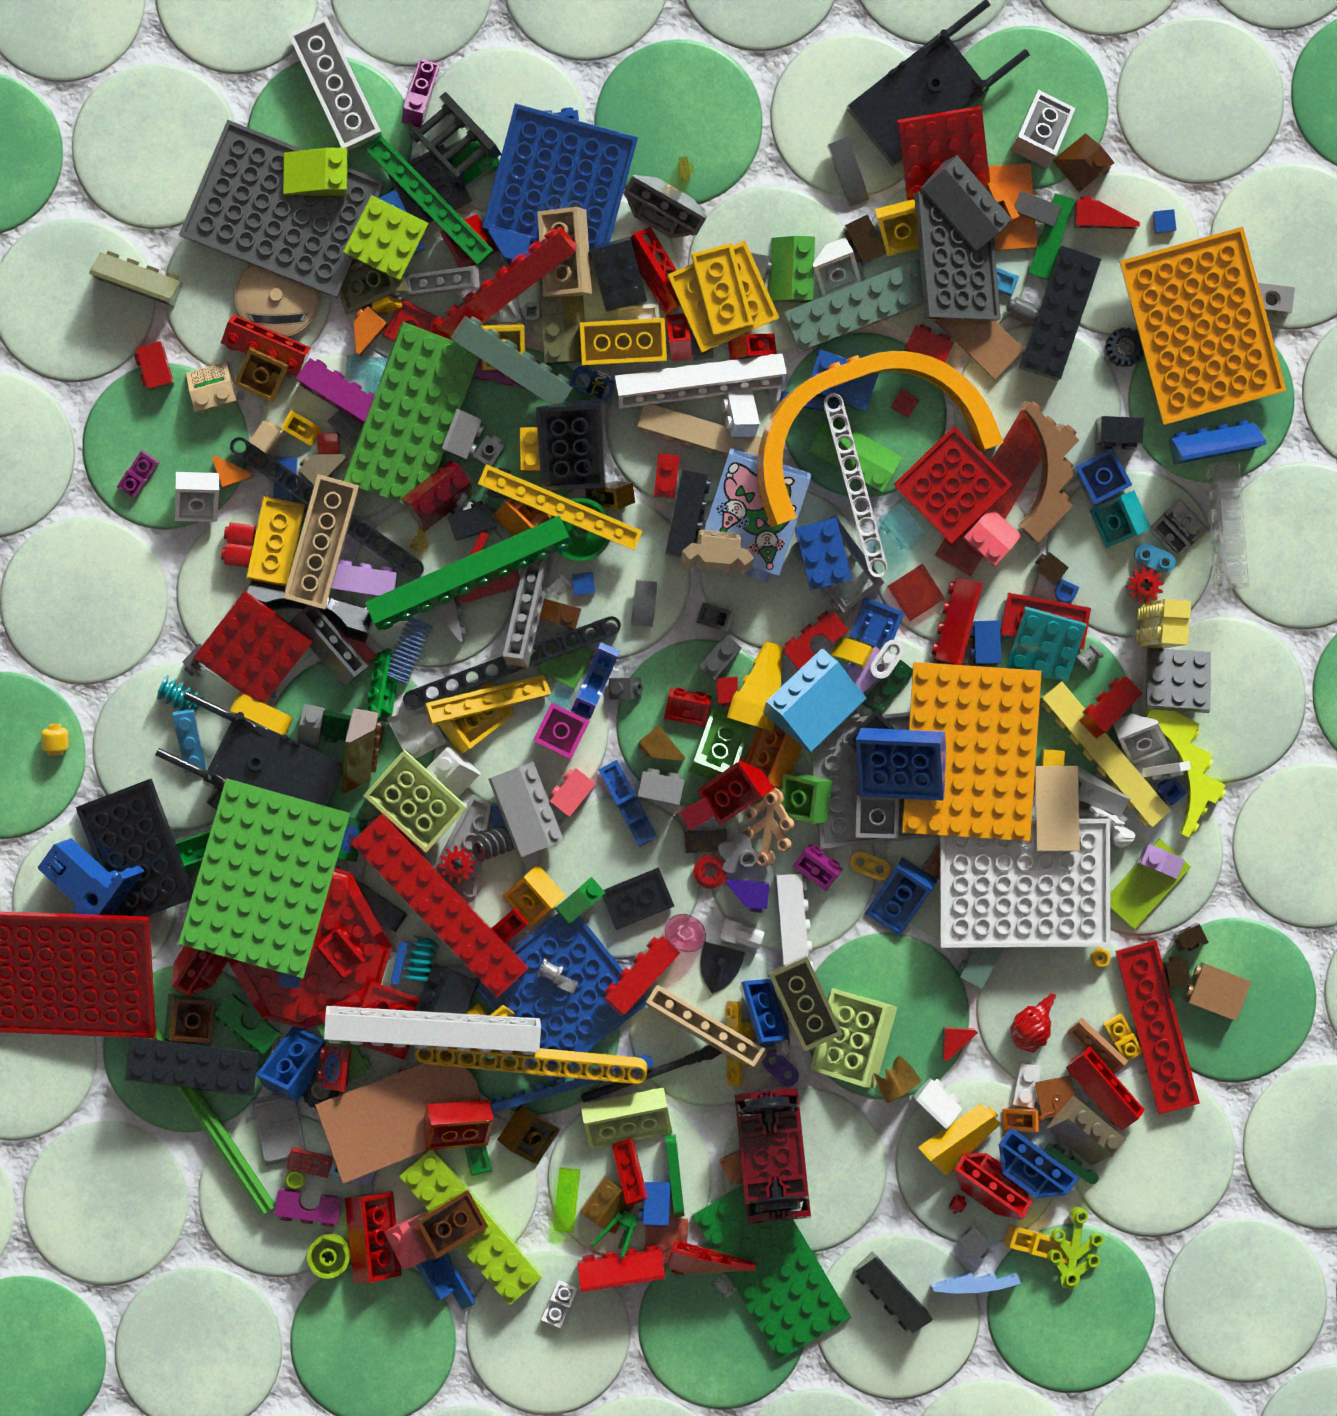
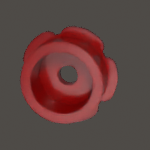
M958 1194L953 1196L948 1207L953 1211V1214L963 1212L967 1205L965 1196Z

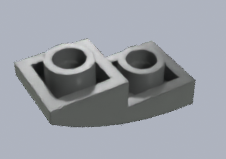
M1020 191L1014 206L1018 214L1055 227L1062 210L1061 206Z
M636 580L633 595L632 625L653 627L657 593L656 581Z

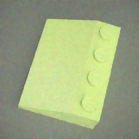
M403 750L363 795L425 852L440 839L467 808L463 802L406 750Z
M832 988L828 1002L843 1034L815 1047L809 1070L859 1086L875 1088L877 1082L873 1073L879 1075L897 1007Z

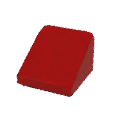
M338 433L317 434L318 455L340 454Z

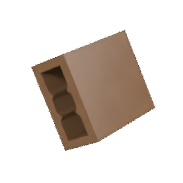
M1201 962L1200 966L1197 965L1194 969L1193 977L1195 979L1193 984L1189 985L1186 990V1002L1237 1021L1251 981Z

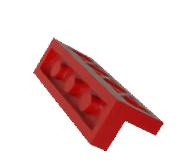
M650 226L633 234L630 239L639 272L663 312L667 315L681 306L670 279L666 276V272L672 273L677 270ZM647 234L648 238L651 241V245L646 243V241L643 238V235ZM655 253L660 256L662 262L657 261Z

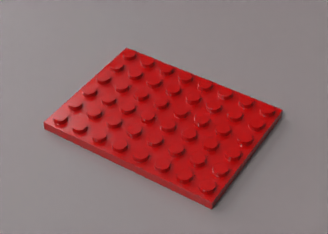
M0 911V1033L154 1039L156 1037L150 917Z

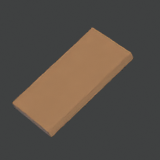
M936 319L934 321L994 380L1024 350L995 321Z

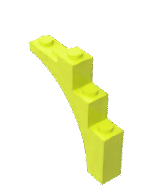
M1147 709L1144 717L1157 720L1164 737L1172 745L1180 761L1190 762L1191 769L1184 771L1187 782V807L1185 818L1179 830V834L1189 838L1190 835L1196 833L1199 827L1197 821L1200 816L1203 817L1209 807L1207 802L1209 801L1213 804H1216L1217 801L1221 802L1226 793L1223 790L1225 785L1203 774L1204 771L1210 769L1213 760H1211V753L1190 743L1191 740L1195 741L1200 733L1198 729L1199 723L1175 711Z

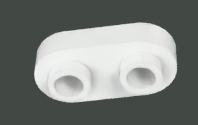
M890 640L886 642L870 665V671L874 677L879 679L886 678L904 654V647L899 641ZM890 647L897 649L895 655L889 653ZM878 664L884 665L885 669L883 672L877 670Z

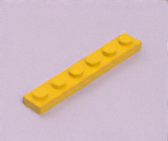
M540 675L429 702L424 707L430 725H435L549 697L551 693L545 675Z

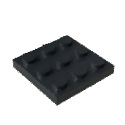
M443 144L436 148L441 155L447 152ZM430 152L408 162L454 210L473 202L466 187H462L458 181L453 183L446 174L448 171ZM450 160L449 163H450V164L453 166V168L455 169V166H454L452 160ZM387 173L407 213L429 224L434 222Z

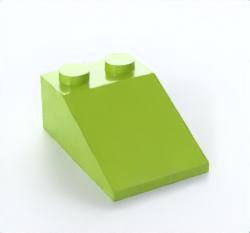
M318 148L284 153L283 195L347 196V148Z

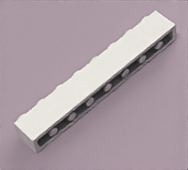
M770 354L760 357L615 376V390L619 409L726 395L727 391H756L786 387L787 373L783 355Z
M802 873L776 875L783 965H786L805 955L809 959L808 953H812V943L807 941V932H810V920L805 919V911H809L808 898L804 899L803 890H807L806 877L802 878ZM787 1016L789 1044H800Z

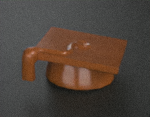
M1070 1075L1035 1082L1041 1115L1038 1116V1121L1044 1122L1045 1118L1055 1117L1073 1095L1075 1096Z

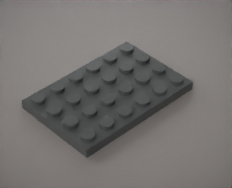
M923 192L914 193L925 319L995 322L1001 320L994 237L974 252Z

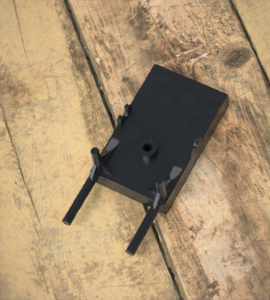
M983 0L948 29L941 30L938 35L905 61L900 62L897 67L891 69L887 75L847 106L846 109L892 167L902 160L897 120L969 108L988 93L990 86L1030 56L1029 52L1024 49L986 80H982L950 40L951 36L991 6L988 0ZM932 81H937L939 86L934 87Z
M188 691L185 693L183 699L231 721L230 726L208 770H204L161 748H158L155 756L203 778V784L220 792L223 791L227 778L319 805H328L343 774L342 763L302 745L296 739H290L285 734L281 735L244 717L243 712L234 714ZM257 760L259 765L253 766L251 762Z

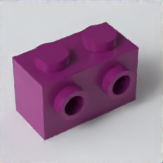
M811 844L805 848L793 864L795 869L825 891L830 888L843 870L837 860L828 858L823 854L821 848Z

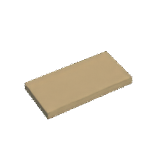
M1035 766L1036 852L1080 851L1078 766Z

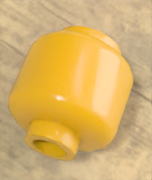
M49 724L48 728L41 731L42 750L50 756L63 755L64 751L69 748L68 730L61 728V724Z

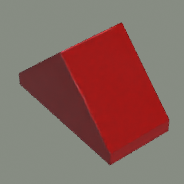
M944 1027L942 1057L948 1061L978 1032L974 1028Z

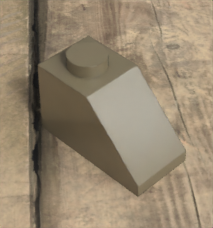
M344 454L306 456L299 464L301 466L299 471L315 485L317 474L331 477L348 458Z

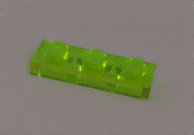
M559 1168L553 1231L574 1233L581 1169Z

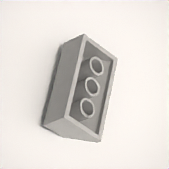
M534 761L488 779L518 858L564 841Z

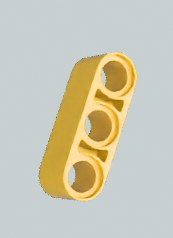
M239 692L229 710L234 714L243 712L244 717L281 735H286L293 721L291 716Z

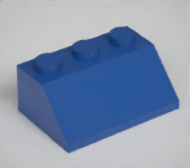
M771 979L741 982L740 991L756 1044L767 1048L788 1040L789 1035Z

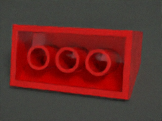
M955 578L954 582L950 581L947 593L951 595L949 602L945 601L942 614H945L943 622H939L936 634L940 636L938 643L934 642L931 654L934 655L933 660L951 665H962L983 583L962 578Z
M393 1191L360 1194L344 1198L353 1282L372 1283L402 1276L401 1265L384 1233L396 1225Z
M657 1244L644 1246L643 1250L637 1251L636 1248H628L624 1258H621V1253L615 1254V1251L603 1253L601 1257L594 1258V1255L582 1256V1260H578L581 1292L665 1279L666 1276L662 1246L657 1247Z

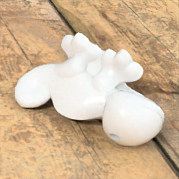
M1094 806L1079 810V819H1110V842L1114 846L1127 847L1134 841V832L1123 827L1125 825L1123 821L1128 819L1124 812L1119 817Z

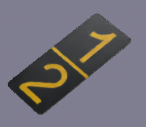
M595 370L586 392L601 399L610 377Z

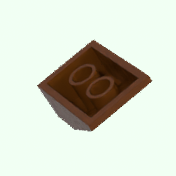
M465 1190L408 1222L427 1260L438 1259L488 1227L469 1190Z

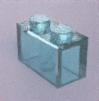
M900 502L879 519L881 521L879 526L886 534L890 532L895 537L893 542L900 550L903 548L906 551L909 550L927 534Z

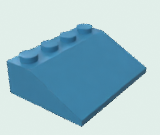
M821 649L766 701L763 714L811 754L867 698L839 662L825 650Z

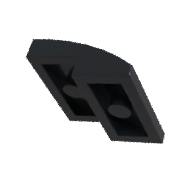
M1180 498L1149 529L1176 559L1184 554L1209 530Z

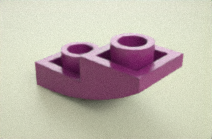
M140 451L131 467L127 469L120 480L117 488L132 498H136L160 461L145 451Z

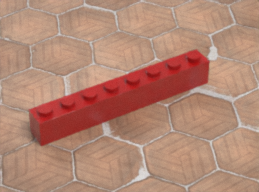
M561 226L556 230L554 228L550 229L544 235L545 238L542 241H535L528 247V252L524 255L518 254L512 259V264L507 268L505 266L501 267L495 273L496 276L493 279L483 281L480 284L479 290L475 293L471 291L462 299L463 302L458 306L457 304L452 305L446 311L447 314L441 318L439 316L430 323L429 332L453 340L451 336L464 316L469 319L473 316L484 323L576 251L577 245Z

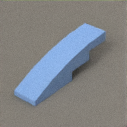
M968 1271L933 1283L931 1287L934 1292L961 1294L1000 1290L1021 1283L1016 1273L997 1279L994 1272L974 1278L972 1272Z

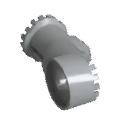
M544 958L537 976L540 977L542 975L549 978L559 988L574 994L578 982L560 975L564 967L555 966Z

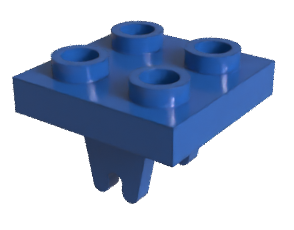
M865 597L849 637L881 649L886 642L894 640L905 612Z

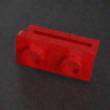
M335 929L323 938L315 948L341 979H344L359 964L365 963L366 960L363 957L364 953L357 946L354 947L349 941L351 939L344 930Z

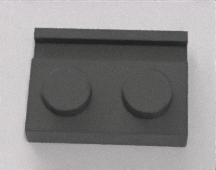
M339 410L327 421L354 450L363 425Z

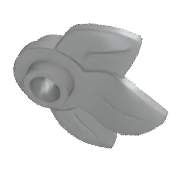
M736 832L734 841H726L718 846L720 855L726 859L722 866L724 871L735 873L742 867L749 868L756 863L757 854L751 848L752 842L747 835L742 832ZM749 854L748 859L743 860V856Z

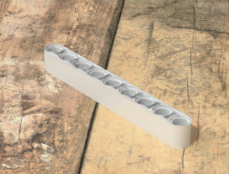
M831 393L824 400V408L867 568L872 576L881 577L887 572V563L842 397L839 394ZM830 397L839 399L840 404L838 408L831 409L828 407L827 401ZM837 417L845 421V426L841 430L835 429L833 426V420ZM847 438L850 441L851 445L848 450H841L839 448L838 442L840 439ZM851 458L855 460L856 467L854 470L848 471L845 469L844 462L846 459ZM853 479H858L861 482L862 487L859 491L854 492L850 489L849 484ZM858 500H864L867 503L865 511L858 512L856 510L855 503ZM865 520H869L873 525L872 530L867 533L863 532L860 527L861 523ZM869 541H875L878 544L876 552L869 553L866 550V545ZM876 561L881 562L884 566L883 571L878 574L872 571V564Z

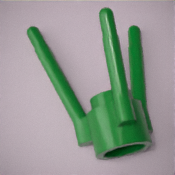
M626 1210L622 1214L618 1212L611 1223L591 1243V1247H594L619 1221L618 1226L625 1229L618 1245V1249H621L623 1246L621 1258H624L639 1217Z

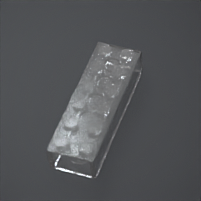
M1240 461L1213 462L1208 464V468L1205 469V480L1209 481V490H1206L1207 502L1211 504V511H1208V521L1212 523L1213 531L1210 532L1209 538L1210 544H1214L1211 562L1212 565H1215L1216 574H1213V585L1217 586V591L1248 588L1249 579Z

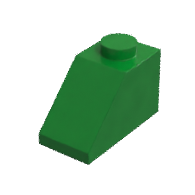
M591 877L560 903L555 910L569 925L605 894V891Z

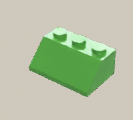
M815 236L772 238L770 298L772 301L801 303L813 301Z

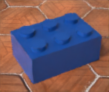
M820 349L810 378L829 370L828 366L837 362H840V365L846 364V358ZM879 373L866 375L829 388L816 396L826 398L827 395L836 393L842 397L845 406L865 412ZM830 397L828 399L830 401L839 402V399L836 397Z
M837 518L794 529L810 591L852 580Z

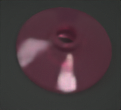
M675 915L668 920L665 926L667 941L679 951L694 952L700 949L706 940V931L703 924L691 915Z

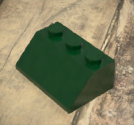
M323 710L320 736H325L324 741L337 743L338 739L346 740L352 715ZM379 721L382 724L378 748L385 746L389 722Z

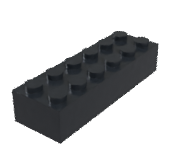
M1062 245L1059 247L1038 308V314L1034 320L1018 368L1055 381L1061 380L1101 258Z
M130 1037L124 1080L252 1096L254 1094L259 1053Z

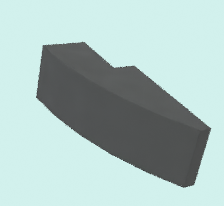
M848 137L828 144L827 148L849 207L869 200L867 189Z

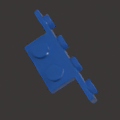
M448 1253L438 1259L425 1260L416 1265L436 1301L442 1300L450 1293H453L462 1309L475 1304L471 1291L466 1287L461 1274L456 1270Z

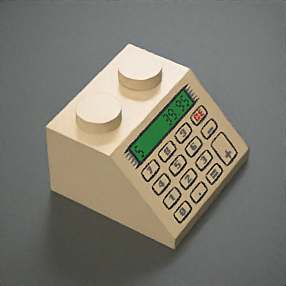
M227 362L186 373L189 392L197 414L239 403Z

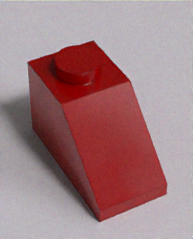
M685 313L666 315L671 362L692 359L691 339Z
M774 333L745 334L728 341L730 360L777 354Z

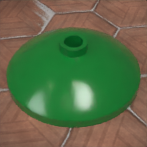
M586 498L570 499L609 516L606 510L593 500ZM563 521L573 545L569 546L565 551L558 553L572 561H589L603 553L610 540L584 530L583 534L579 535L576 533L577 526Z

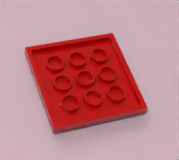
M981 106L897 120L907 200L914 199V193L922 192L920 188L940 165L955 156H958L984 187L990 183Z
M955 426L893 484L952 545L1013 487V484Z
M244 590L193 658L243 694L265 704L313 643V640Z

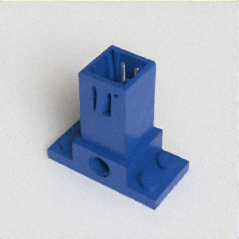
M72 838L54 844L38 866V870L75 903L72 909L77 914L113 915L145 872L140 866L131 869L127 868L123 872H117L116 870L108 872Z

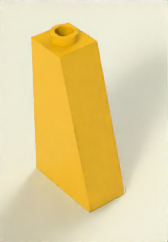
M980 1103L954 1121L947 1129L944 1128L918 1148L947 1176L955 1168L962 1154H970L1001 1125L996 1119L998 1114L990 1106L986 1109Z

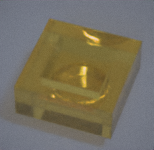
M679 157L681 182L690 181V175L693 174L692 162H688L687 157Z

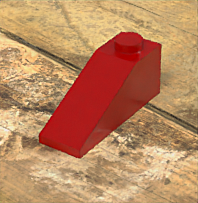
M1082 196L1080 200H1076L1074 203V228L1138 229L1140 227L1139 221L1099 200H1093V197Z

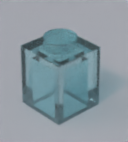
M557 681L547 700L567 710L576 691Z

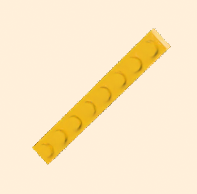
M487 464L478 482V485L553 517L560 515L561 519L565 522L635 551L643 532Z

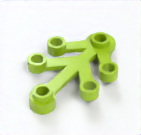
M1078 1206L1072 1208L1069 1213V1218L1074 1223L1071 1245L1065 1239L1066 1234L1063 1230L1055 1228L1051 1232V1238L1057 1241L1068 1258L1067 1266L1062 1261V1253L1060 1251L1052 1249L1048 1252V1259L1055 1264L1060 1272V1284L1066 1289H1074L1079 1284L1080 1275L1090 1267H1097L1100 1264L1099 1256L1090 1253L1087 1255L1086 1260L1076 1267L1077 1260L1092 1247L1101 1246L1104 1241L1101 1234L1092 1233L1089 1239L1080 1246L1082 1228L1088 1219V1212ZM1082 1213L1083 1216H1082V1218L1079 1220L1078 1217H1079V1215ZM1058 1232H1060L1061 1235H1060V1237L1057 1239V1238H1056V1234H1057ZM1098 1236V1241L1094 1243V1238ZM1057 1253V1258L1053 1260V1254ZM1095 1257V1262L1091 1264V1259ZM1073 1276L1071 1282H1068L1069 1277Z

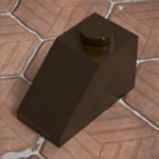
M606 482L605 488L585 489L586 498L597 502L603 508L621 509L635 503L633 482Z

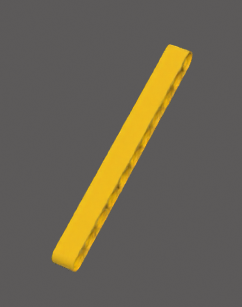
M427 1046L425 1049H428L429 1053L422 1052L420 1048H416L415 1058L418 1062L430 1065L640 1084L646 1080L647 1076L646 1061L637 1057L539 1048V1052H534V1055H525L521 1053L522 1051H513L511 1054L501 1053L500 1050L494 1049L491 1052H480L478 1048H470V1051L457 1050V1047L439 1050L436 1049V1046ZM442 1051H449L451 1054L445 1055ZM464 1053H470L473 1056L467 1057ZM485 1055H492L494 1058L488 1059ZM506 1057H513L515 1060L509 1061ZM527 1059H534L536 1062L530 1063ZM555 1061L557 1062V1064L551 1065L548 1062ZM577 1063L579 1066L572 1067L569 1064ZM591 1065H598L600 1068H598V1069H593V1068L590 1067V1066H591ZM619 1067L621 1070L614 1071L612 1068ZM640 1069L642 1072L635 1073L633 1070Z

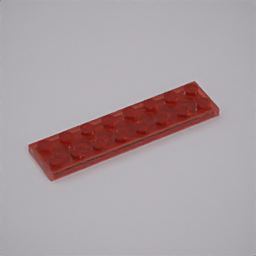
M1022 410L1004 437V443L1000 444L990 461L1013 484V487L991 507L1004 520L1042 458L1037 434ZM972 527L953 545L944 538L934 555L970 577L982 559V556L962 539Z

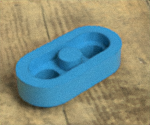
M1149 544L1138 546L1134 552V558L1137 563L1148 568H1154L1155 571L1160 573L1172 571L1176 564L1175 558L1171 553ZM1144 550L1149 552L1148 558L1142 556ZM1166 558L1169 561L1168 566L1162 565V559Z

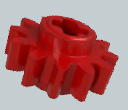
M1141 567L1140 574L1137 570H1133L1132 572L1135 577L1127 578L1132 584L1127 586L1126 589H1132L1133 591L1129 597L1137 596V603H1140L1143 598L1145 604L1150 602V597L1154 601L1158 600L1155 594L1163 593L1158 587L1163 585L1164 582L1157 580L1161 574L1153 575L1154 568H1150L1146 572L1145 567ZM1143 580L1150 584L1147 591L1140 587V583H1143Z
M455 845L454 852L447 848L446 853L448 856H440L445 861L439 865L440 868H445L442 876L449 874L450 882L454 877H457V882L460 883L462 876L468 880V871L471 873L475 872L471 865L477 862L470 860L473 852L466 854V847L459 851L458 846ZM457 858L461 859V864H463V868L459 867L458 870L454 869L455 865L452 863Z

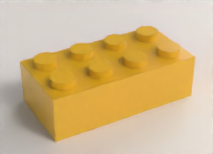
M665 318L580 322L582 366L667 362Z

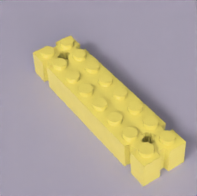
M1163 599L1141 605V609L1138 608L1137 621L1141 622L1140 629H1136L1135 642H1138V647L1165 649L1188 645L1191 601Z

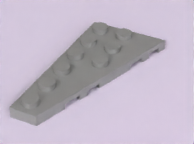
M472 794L466 805L467 808L458 820L440 856H448L446 853L447 848L454 852L455 845L458 846L459 851L466 847V854L473 852L472 840L474 836L487 832L491 803ZM473 854L470 860H475L477 863L471 865L475 872L471 873L468 871V880L462 876L461 882L458 883L457 877H454L451 882L449 881V874L443 877L474 908L482 862L478 861ZM439 856L434 867L442 875L445 868H440L439 865L445 861ZM457 858L456 861H452L455 865L454 869L463 868L461 859Z

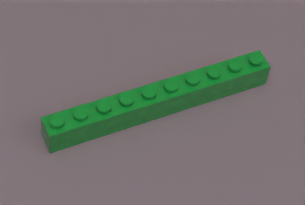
M559 515L365 603L376 628L379 631L387 630L393 627L395 623L408 621L413 615L420 612H428L433 606L446 604L458 595H466L472 589L478 586H486L496 578H504L514 570L528 567L532 562L545 560L550 554L565 551L573 544Z

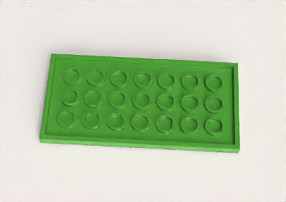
M402 322L342 481L359 485L361 489L403 503L402 497L437 471L444 454V450H442L456 409L460 410L479 357L453 340Z

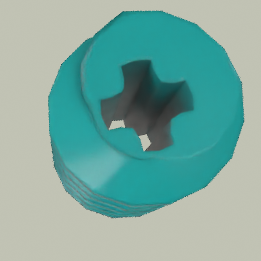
M167 675L157 691V699L161 700L165 697L164 703L169 704L172 701L171 706L173 709L179 706V711L194 709V712H196L200 706L183 699L187 691L190 692L191 688L189 687L183 691L184 684L181 683L175 686L176 679L174 678L171 682H168L169 675Z
M413 935V937L418 939V942L411 943L416 950L409 951L414 956L412 959H407L412 964V967H405V970L410 972V975H403V977L416 981H427L428 975L425 973H429L432 969L428 965L435 962L430 956H436L437 954L432 948H437L439 944L432 939Z

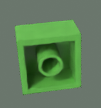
M801 772L783 774L781 792L783 793L784 800L782 806L789 818L811 824L827 822L832 780Z

